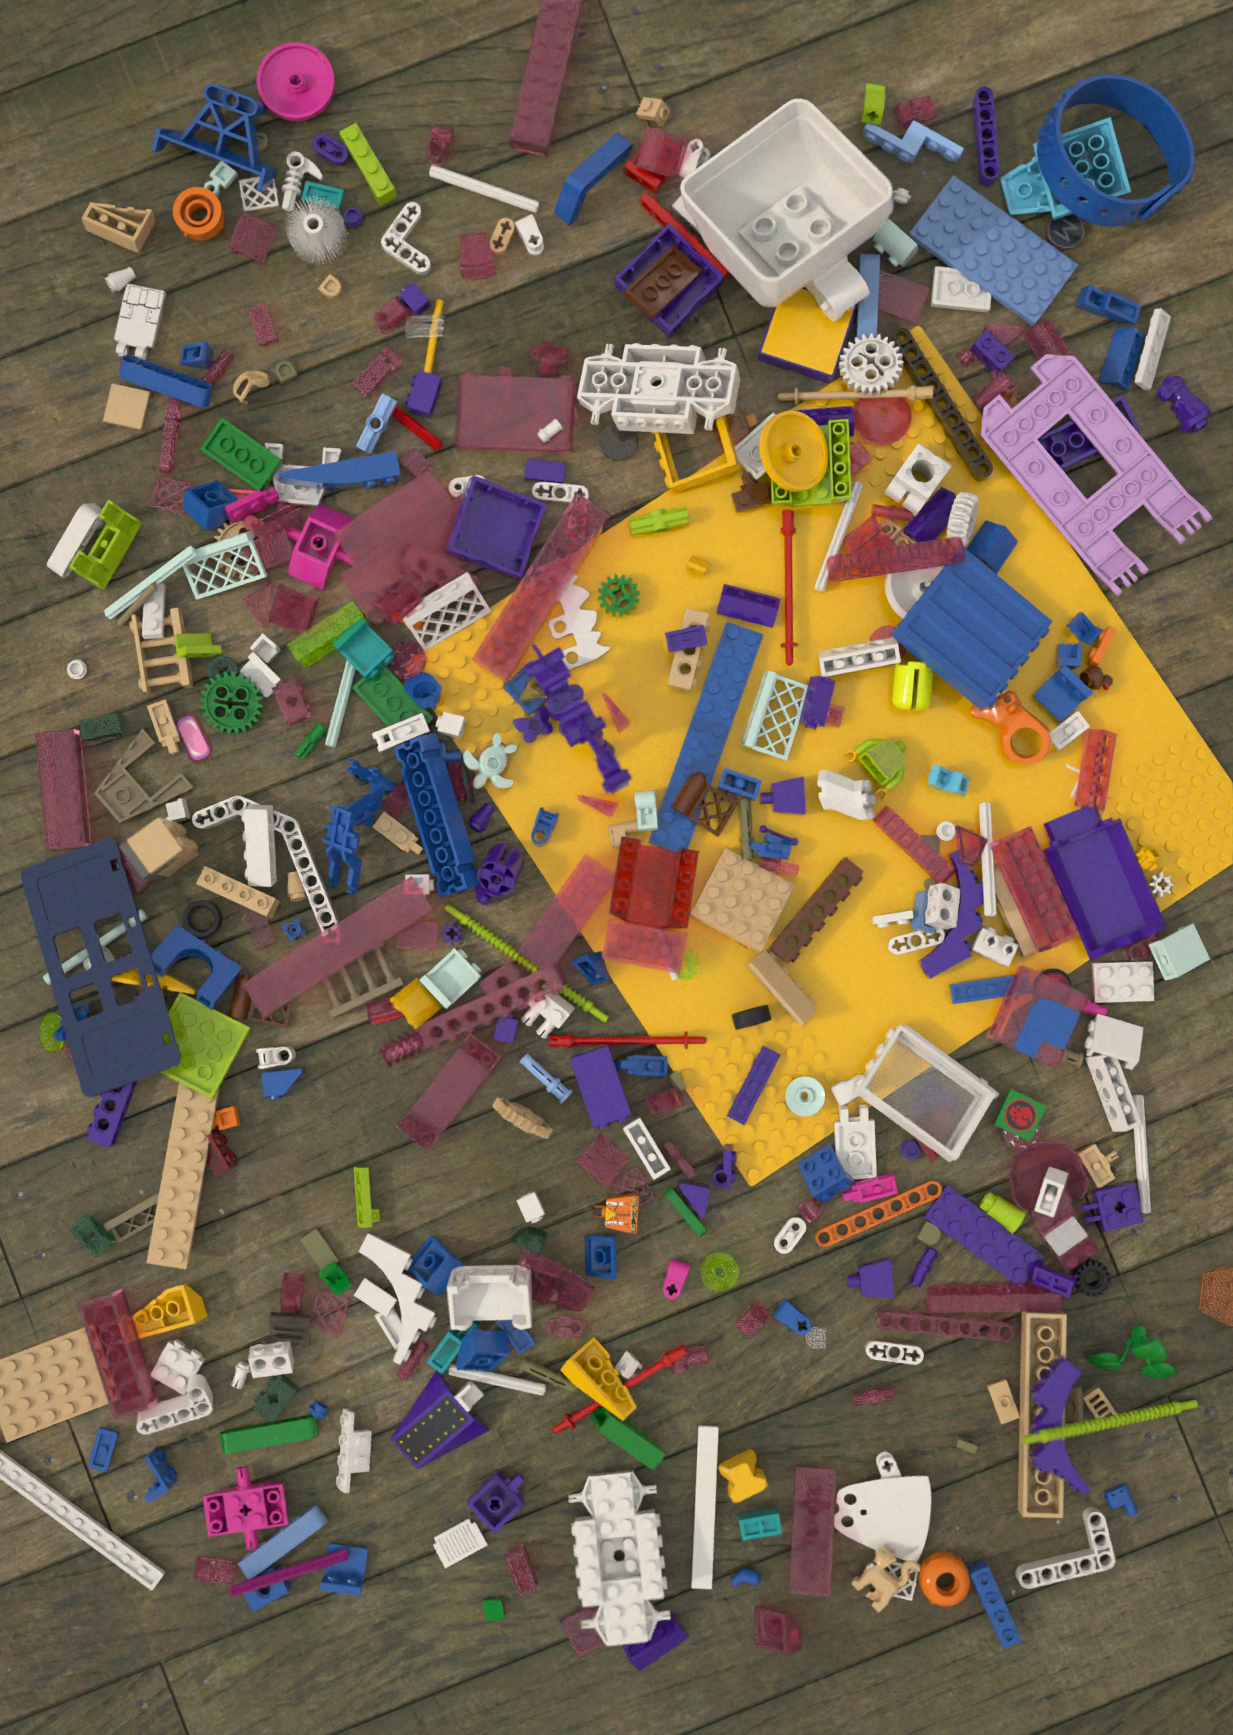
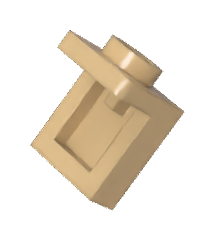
M643 97L636 115L639 119L652 120L659 127H664L669 117L670 109L662 99Z

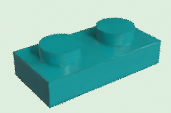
M306 181L302 198L304 200L303 203L313 204L314 196V205L318 201V206H320L319 203H322L321 207L325 206V208L334 205V207L336 206L335 210L340 211L345 193L342 189Z

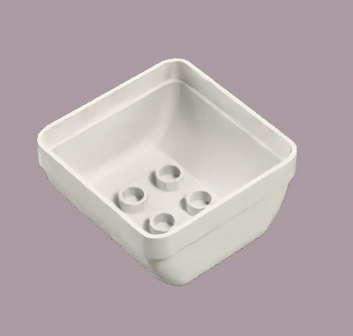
M793 99L788 101L686 176L682 181L681 193L685 208L693 217L695 225L708 249L760 305L776 307L800 289L806 287L815 297L825 315L835 322L843 316L845 311L852 310L857 302H862L869 297L870 293L866 282L848 262L847 255L882 230L887 224L894 206L892 186L888 179L808 100Z

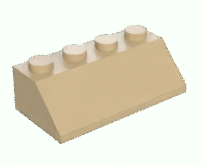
M763 949L746 966L796 1024L803 1025L817 1010L814 1006L816 1002L810 995L805 996L801 992L803 987L797 980L792 981L788 977L790 972L783 965L779 966L775 962L777 957L770 950L766 951Z

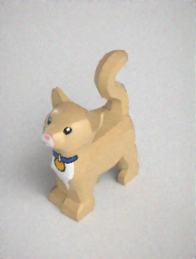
M881 1547L875 1550V1559L867 1564L863 1574L860 1577L855 1576L851 1580V1584L857 1590L870 1583L876 1588L874 1591L869 1590L866 1596L871 1600L876 1599L872 1606L878 1613L889 1603L890 1599L899 1589L910 1580L909 1569L913 1568L918 1572L921 1570L918 1562L908 1560L901 1567V1578H895L885 1568L896 1561L894 1557L896 1551L891 1552Z

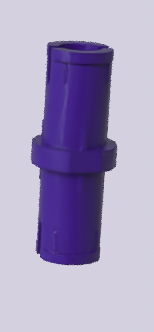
M929 1246L926 1247L922 1258L916 1263L917 1267L909 1280L910 1283L921 1287L927 1273L932 1269L931 1265L938 1251Z

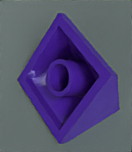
M680 1179L677 1181L680 1189L700 1218L703 1219L708 1203L709 1185Z

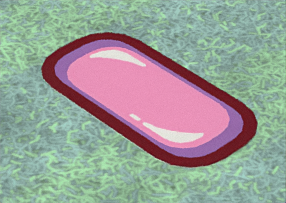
M191 713L180 716L176 719L175 724L188 758L194 763L207 760L212 754V747L198 718Z

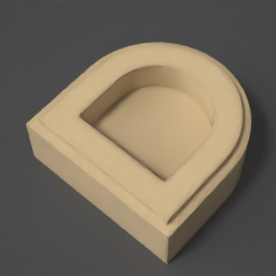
M329 274L318 290L327 298L335 299L340 296L342 286L334 276Z

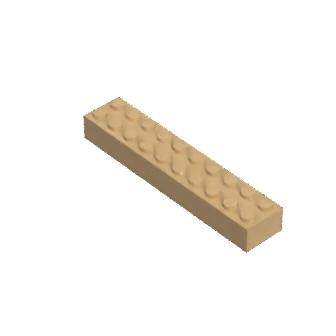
M1021 1309L1018 1511L1022 1517L1063 1518L1064 1478L1061 1479L1053 1471L1050 1474L1045 1470L1040 1472L1032 1464L1034 1460L1030 1455L1041 1441L1029 1444L1022 1443V1436L1034 1434L1032 1432L1034 1428L1030 1423L1043 1409L1033 1401L1034 1396L1030 1393L1031 1390L1061 1355L1066 1359L1067 1315L1061 1310ZM1065 1408L1063 1412V1425H1065Z

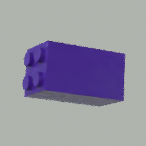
M604 1045L572 1056L570 1061L593 1128L597 1126L598 1129L610 1126L609 1122L617 1120V1123L628 1120L631 1110L609 1046Z

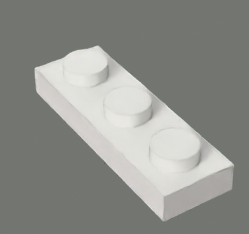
M164 583L158 584V589L144 603L142 636L144 639L164 638L166 586Z

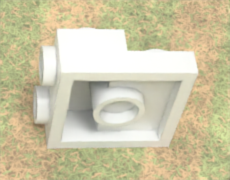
M171 1339L160 1355L159 1361L150 1376L185 1395L187 1393L188 1379L192 1375L198 1374L206 1359L202 1357L203 1355L199 1351L194 1349L191 1351L186 1348L182 1341Z

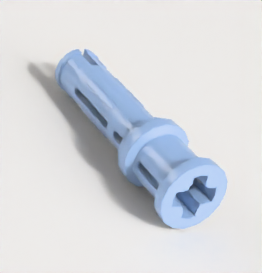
M528 1053L519 1062L547 1087L548 1093L551 1092L559 1099L560 1104L573 1092L571 1089L568 1090L560 1082L559 1078H554Z

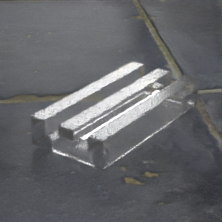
M406 316L405 335L407 337L444 336L443 329L445 325L443 321H445V316ZM432 321H438V324H415V325H411V322H432ZM420 329H438V330H420Z

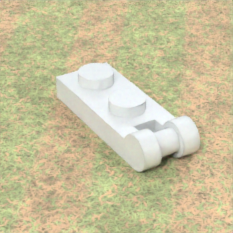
M423 713L374 732L372 736L378 743L377 749L380 753L418 736L427 734L430 730ZM389 735L391 741L385 742L384 736Z

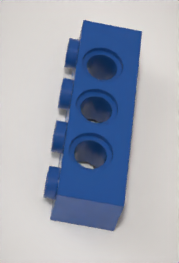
M982 1559L967 1566L971 1580L1003 1649L1021 1642V1637L986 1561Z

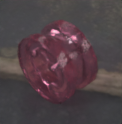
M963 347L961 352L956 353L957 360L964 367H968L969 362L975 361L974 355L966 347Z

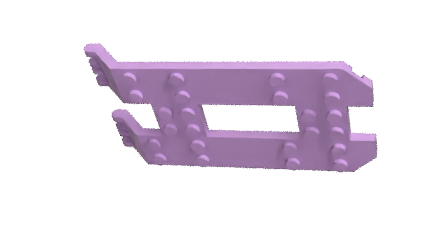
M1046 354L1030 367L1042 384L1013 409H1011L1000 394L983 408L980 436L1094 574L1118 597L1122 594V590L1113 582L1119 577L1122 583L1129 588L1131 583L1123 575L1124 572L1134 583L1138 580V577L1129 569L1131 566L1135 565L1142 575L1149 571L1144 563L1113 532L1112 529L1143 505L1156 522L1181 545L1186 541L1185 537L1177 530L1181 525L1192 536L1195 534V531L1186 522L1187 520L1197 530H1200L1202 526L1193 515L1198 512L1206 523L1213 518L1199 502L1186 492L1075 356ZM1066 414L1070 416L1117 473L1116 476L1088 499L1084 497L1037 440Z

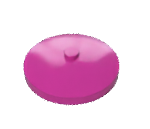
M292 42L280 45L266 55L258 69L257 88L264 105L274 115L288 121H304L319 115L329 105L335 91V76L329 60L320 50L309 44Z

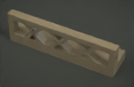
M159 1193L103 1224L107 1231H112L118 1243L154 1224L155 1215L151 1214L153 1205L158 1202ZM137 1214L147 1216L144 1225L134 1224ZM120 1224L129 1225L128 1233L121 1237L116 1226Z

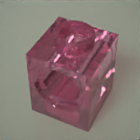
M415 448L411 451L407 450L401 457L402 460L400 462L402 466L418 482L432 469L431 464Z

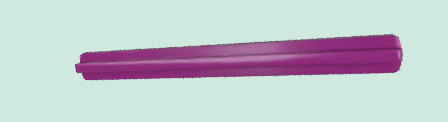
M344 1548L231 1585V1596H240L349 1559L348 1551Z

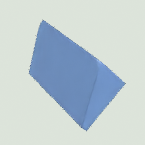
M919 891L915 896L914 918H912L910 929L934 934L935 927L925 924L928 891Z

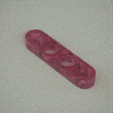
M169 398L167 403L159 458V472L170 474L173 468L181 412V400L176 398Z

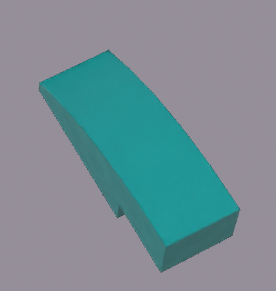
M473 1320V1324L464 1331L458 1329L451 1330L450 1328L426 1363L443 1374L460 1351L462 1339L470 1330L478 1326L480 1320Z

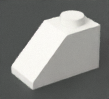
M443 712V715L439 716L436 722L437 731L462 740L467 725L465 717Z
M1052 1167L1048 1168L1034 1211L1054 1217L1068 1173Z

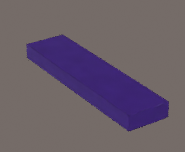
M762 1045L726 1115L727 1117L745 1125L780 1054Z

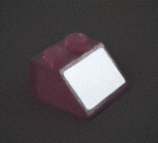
M1072 1211L1039 1234L1056 1262L1067 1273L1099 1251L1091 1235Z

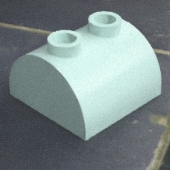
M888 219L884 228L876 233L873 239L876 243L873 247L881 254L885 251L890 255L888 260L895 267L898 264L903 267L918 252V245L890 219Z

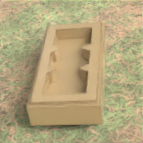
M1004 1378L988 1384L987 1388L1000 1423L1004 1424L1020 1418L1007 1380Z

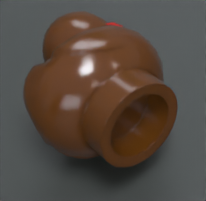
M1095 665L1089 666L1080 674V680L1091 690H1098L1101 687L1104 690H1108L1113 684L1112 677L1110 675H1103L1100 667Z

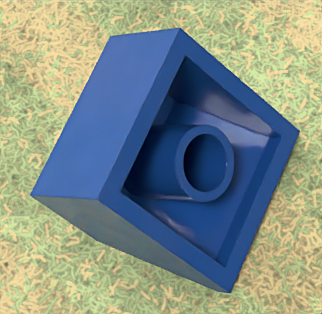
M217 480L185 489L183 509L205 530L222 526L227 521L228 516L225 506L239 499Z
M430 1235L412 1258L413 1261L409 1270L426 1289L441 1296L447 1288L451 1271L465 1264L454 1252Z
M478 1328L470 1330L462 1339L456 1369L463 1371H492L511 1354L507 1333L496 1329L483 1331Z

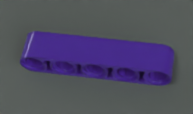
M983 86L977 90L972 107L978 178L981 185L989 187L995 183L1000 169L993 92L989 87ZM979 97H984L986 101H981ZM980 116H986L988 120H983ZM982 135H988L990 139H985ZM984 153L990 154L991 158L985 157ZM985 172H990L993 177H988Z

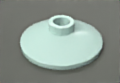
M798 1077L786 1089V1104L793 1113L799 1116L814 1115L824 1104V1089L814 1078ZM803 1092H806L808 1094V1097L805 1100L801 1099V1094Z

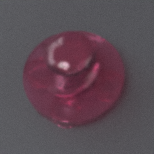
M542 342V345L531 346L530 356L534 360L539 361L538 369H536L538 373L542 376L551 377L558 370L557 364H563L568 361L569 350L554 347L551 342Z

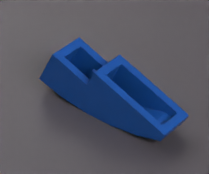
M1091 285L1081 288L1076 307L1092 314L1132 325L1137 323L1142 307L1112 291L1104 292Z

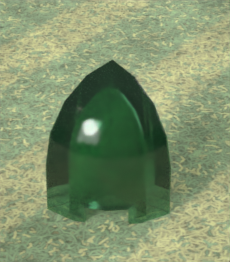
M524 1227L516 1231L511 1240L539 1254L547 1232L534 1227Z

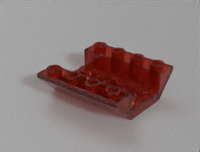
M621 836L609 914L626 922L663 929L688 928L699 851L679 848L676 852L642 845L639 839Z

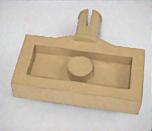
M1093 1143L1077 1153L1096 1188L1099 1189L1116 1179L1110 1170L1109 1164L1119 1158L1115 1150L1104 1156L1100 1153L1096 1144Z

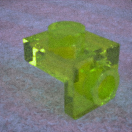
M692 950L684 951L688 971L676 973L677 978L681 977L682 980L692 979L694 974H697L698 956L697 953L693 954Z

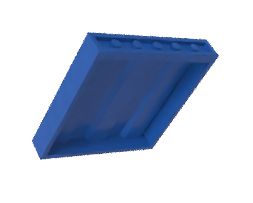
M961 546L890 635L982 711L987 706L991 708L998 700L996 698L997 694L1003 693L1008 687L1006 682L1009 679L1012 680L1018 674L1019 670L1017 668L1019 665L1023 666L1029 659L1028 653L1035 651L1039 646L1038 640L1040 638L1043 639L1049 633L1050 629L1048 627L1053 621L965 547Z

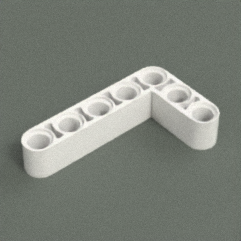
M1089 1506L1083 1512V1520L1090 1548L1019 1565L1016 1568L1015 1576L1024 1588L1030 1589L1109 1570L1114 1566L1115 1557L1106 1520L1096 1507ZM1097 1514V1520L1090 1522L1091 1516ZM1097 1535H1103L1100 1541H1095ZM1103 1554L1108 1555L1106 1560L1100 1561V1557ZM1083 1559H1088V1563L1086 1565H1080ZM1063 1564H1069L1066 1570H1061ZM1043 1569H1050L1048 1574L1041 1575ZM1025 1573H1030V1577L1028 1579H1022V1576Z

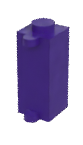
M821 676L810 677L799 722L805 724V727L808 729L816 730L817 727L825 726L836 683L831 678Z

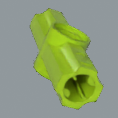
M686 506L671 510L658 509L649 512L647 515L629 518L632 536L648 532L661 533L672 527L690 523Z

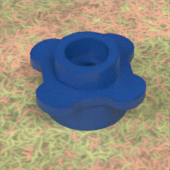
M294 919L293 922L283 925V930L288 935L287 939L289 941H294L297 937H304L306 931L301 926L300 919Z
M315 1400L308 1407L311 1410L310 1413L318 1419L321 1417L325 1419L328 1407L322 1402Z

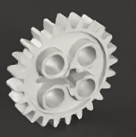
M872 333L869 338H866L863 334L862 340L855 337V344L849 342L848 348L843 349L844 355H840V361L842 362H839L840 376H844L843 382H848V388L854 386L855 393L860 389L862 390V395L869 391V395L872 396L873 391L880 395V389L888 392V385L894 387V381H899V375L902 374L901 367H903V361H901L902 354L899 353V347L894 348L895 342L888 343V337L881 340V334L874 338ZM874 350L875 353L869 354L867 351ZM860 363L861 366L855 367L853 364ZM882 363H888V364H890V365H888V366H882L881 364H882ZM868 376H874V377H875L874 379H871V380H870V379H867Z

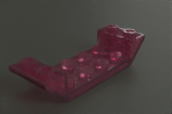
M469 1033L433 1082L400 1121L397 1128L428 1152L491 1072L501 1056L472 1033Z

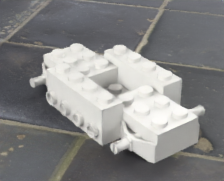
M606 344L604 354L585 358L577 398L583 407L592 412L590 423L593 425L599 424L601 413L612 410L611 416L618 430L694 434L697 421L696 412L706 418L704 429L710 431L713 429L715 419L726 414H734L741 378L737 365L725 360L727 352L725 348H719L717 358L706 361L701 347L695 345L684 347L678 345L625 344L621 360L612 356L614 345ZM656 380L662 381L659 386H652Z
M633 1469L589 1474L583 1491L578 1494H569V1498H572L569 1499V1503L583 1502L591 1516L575 1517L574 1523H571L572 1535L576 1536L574 1556L578 1557L579 1564L576 1565V1577L580 1578L581 1585L578 1586V1597L582 1599L583 1607L599 1605L596 1616L593 1619L581 1620L582 1629L596 1628L607 1646L647 1642L650 1640L658 1620H670L669 1610L657 1612L650 1602V1599L664 1598L663 1590L667 1589L666 1577H662L661 1569L665 1568L664 1556L659 1554V1548L663 1547L662 1536L657 1535L660 1517L659 1514H655V1509L638 1510L645 1494H657L656 1485H642ZM616 1550H622L625 1553V1558L622 1561L615 1560L613 1554Z

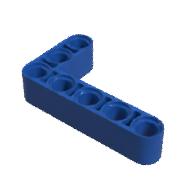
M619 133L614 134L567 177L554 214L568 225H571L579 215L587 192L628 156L633 148V144Z

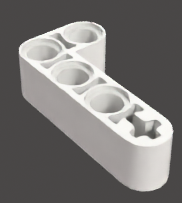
M87 503L77 510L47 562L48 568L62 578H66L72 570L69 566L77 552H83L96 529H102L106 525L98 517L102 508L95 503Z
M200 1374L192 1375L188 1379L187 1394L141 1408L137 1417V1431L141 1434H150L209 1415L213 1409V1393L206 1378Z

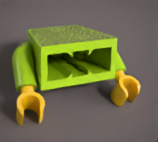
M868 739L855 747L856 750L846 751L844 756L852 753L854 758L848 761L852 763L856 760V756L860 755L858 759L881 787L885 785L884 788H878L875 791V795L879 791H884L885 795L880 799L884 800L887 798V792L889 790L892 791L903 778L905 769L903 764L906 761L903 752L907 747L900 740L894 744L891 739L885 741L882 739Z

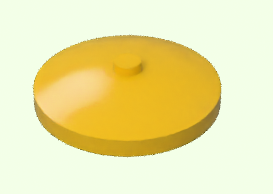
M791 410L781 412L767 421L761 432L759 450L762 464L770 478L780 487L793 492L804 491L817 485L823 478L828 466V447L819 426L806 414Z

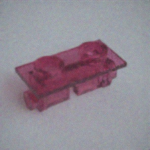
M449 762L446 764L456 799L459 802L466 801L468 795L465 784L458 783V780L463 779L460 762Z

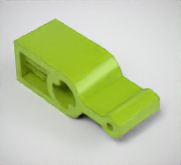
M866 83L861 122L881 125L885 104V86Z

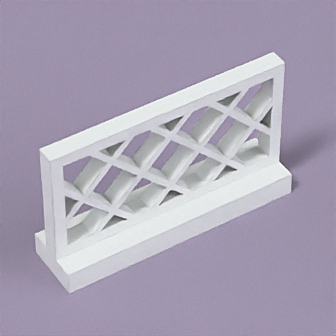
M466 572L402 610L400 614L423 650L426 651L487 615L491 610L469 573ZM474 590L475 593L472 599L464 598L466 593ZM458 601L456 609L447 608L449 603ZM462 602L471 603L468 611L460 610ZM475 604L484 606V609L479 612L473 611ZM441 611L439 619L430 618L432 613ZM445 612L454 613L451 621L443 619ZM458 614L467 615L464 621H456ZM424 621L422 629L413 627L415 623ZM428 622L437 623L435 631L426 629ZM441 624L450 625L447 631H439ZM424 634L433 635L430 641L423 642Z

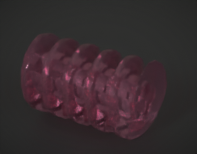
M415 1029L412 1030L413 1036L406 1032L405 1039L398 1036V1043L391 1039V1046L384 1042V1049L379 1047L383 1060L388 1067L392 1066V1060L398 1064L400 1063V1058L402 1060L407 1059V1054L413 1057L414 1050L418 1054L421 1053L423 1045Z

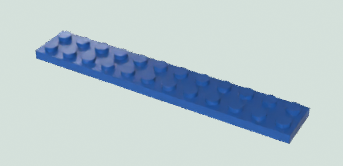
M726 622L657 816L658 830L652 831L648 843L684 856L686 855L696 823L672 809L671 805L691 773L699 772L706 777L705 781L711 785L764 634ZM698 808L693 815L697 819H699L702 808Z

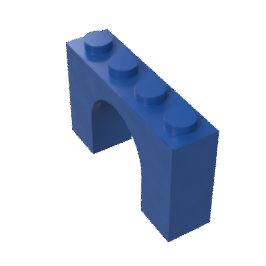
M177 924L151 954L156 974L162 978L181 958L192 956L205 961L211 970V976L197 992L196 1000L211 1010L216 1007L236 982L237 977H240L242 967L235 960L228 959L220 950L213 949L207 945L206 941L187 932L185 927L181 928Z

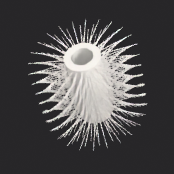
M313 196V204L310 203L309 205L308 203V214L302 206L301 214L298 213L297 215L299 216L295 217L297 221L294 224H290L296 227H287L291 229L288 232L289 241L291 244L292 242L294 244L293 249L297 245L298 252L301 247H304L306 250L302 251L301 255L307 252L311 253L310 256L312 257L314 255V258L316 253L320 265V256L324 257L326 261L324 251L326 255L327 252L325 247L328 252L331 247L337 252L338 250L334 248L335 244L339 241V238H343L337 235H343L344 233L342 232L346 230H344L345 225L342 227L338 226L341 224V217L338 211L334 216L336 219L332 218L331 210L334 205L328 209L325 206L321 209L322 203H319V208L318 201L314 206Z

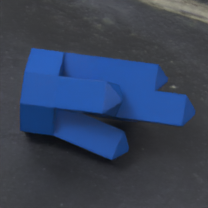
M771 834L764 836V841L767 843L751 842L749 845L750 850L757 851V857L788 860L790 856V840L781 839Z

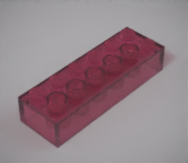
M76 729L35 733L46 851L76 850L91 845L81 732Z
M1031 826L990 843L992 852L1037 952L1040 953L1055 948L1080 935Z
M585 854L517 952L546 973H552L619 876L590 855Z
M121 1288L98 1295L77 1304L113 1419L142 1412L158 1404L159 1399L124 1289Z

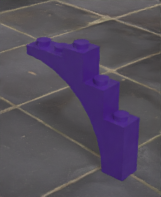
M959 850L948 854L955 870L957 887L961 889L957 924L955 928L948 930L942 943L938 944L928 955L918 961L927 979H931L971 957L970 951H972V948L968 941H964L962 938L983 927L981 924L983 922L982 917L978 912L974 911L975 908L984 904L983 881L976 882L977 876L972 869L969 870L966 864L968 860L963 852L960 853Z
M1062 1355L1030 1392L1034 1396L1033 1401L1043 1408L1030 1423L1034 1428L1032 1431L1034 1434L1039 1433L1042 1429L1048 1430L1049 1428H1058V1426L1063 1425L1066 1399L1081 1372ZM1060 1438L1059 1440H1050L1045 1443L1041 1442L1031 1453L1030 1457L1034 1460L1032 1464L1040 1472L1045 1470L1050 1474L1053 1471L1061 1479L1067 1478L1070 1481L1068 1485L1077 1493L1082 1491L1086 1495L1091 1488L1079 1477L1072 1466L1065 1449L1064 1439Z

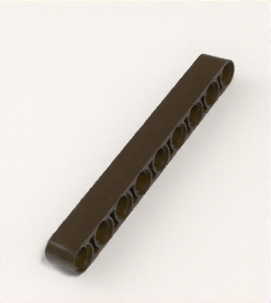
M904 327L897 328L893 333L891 342H895L894 348L899 347L903 366L917 387L927 385L935 387L936 391L933 392V399H925L926 403L973 478L980 482L985 481L993 471L992 463L910 331ZM896 336H902L905 341L899 342ZM912 352L915 358H908L906 353ZM916 369H923L925 375L918 374ZM937 402H944L946 407L940 408L937 405ZM947 418L955 419L956 424H949ZM963 434L966 437V441L959 440L957 435ZM968 451H974L976 453V457H970L968 455ZM978 467L985 468L987 474H981L978 471Z

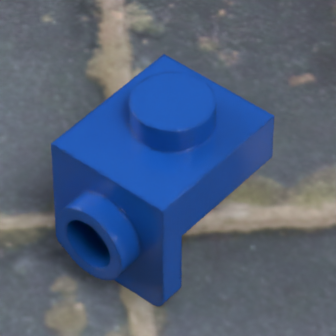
M1078 612L1066 625L1079 642L1089 645L1095 642L1102 632V629L1094 626L1083 612Z

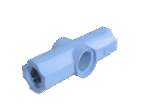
M383 393L381 394L372 414L367 418L366 427L356 445L358 448L369 454L373 453L382 433L387 429L388 421L398 401ZM375 419H380L381 421L378 429H375L373 426Z

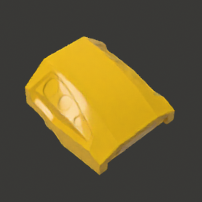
M415 978L390 999L395 1009L406 1016L407 1022L415 1030L443 1007L418 978Z

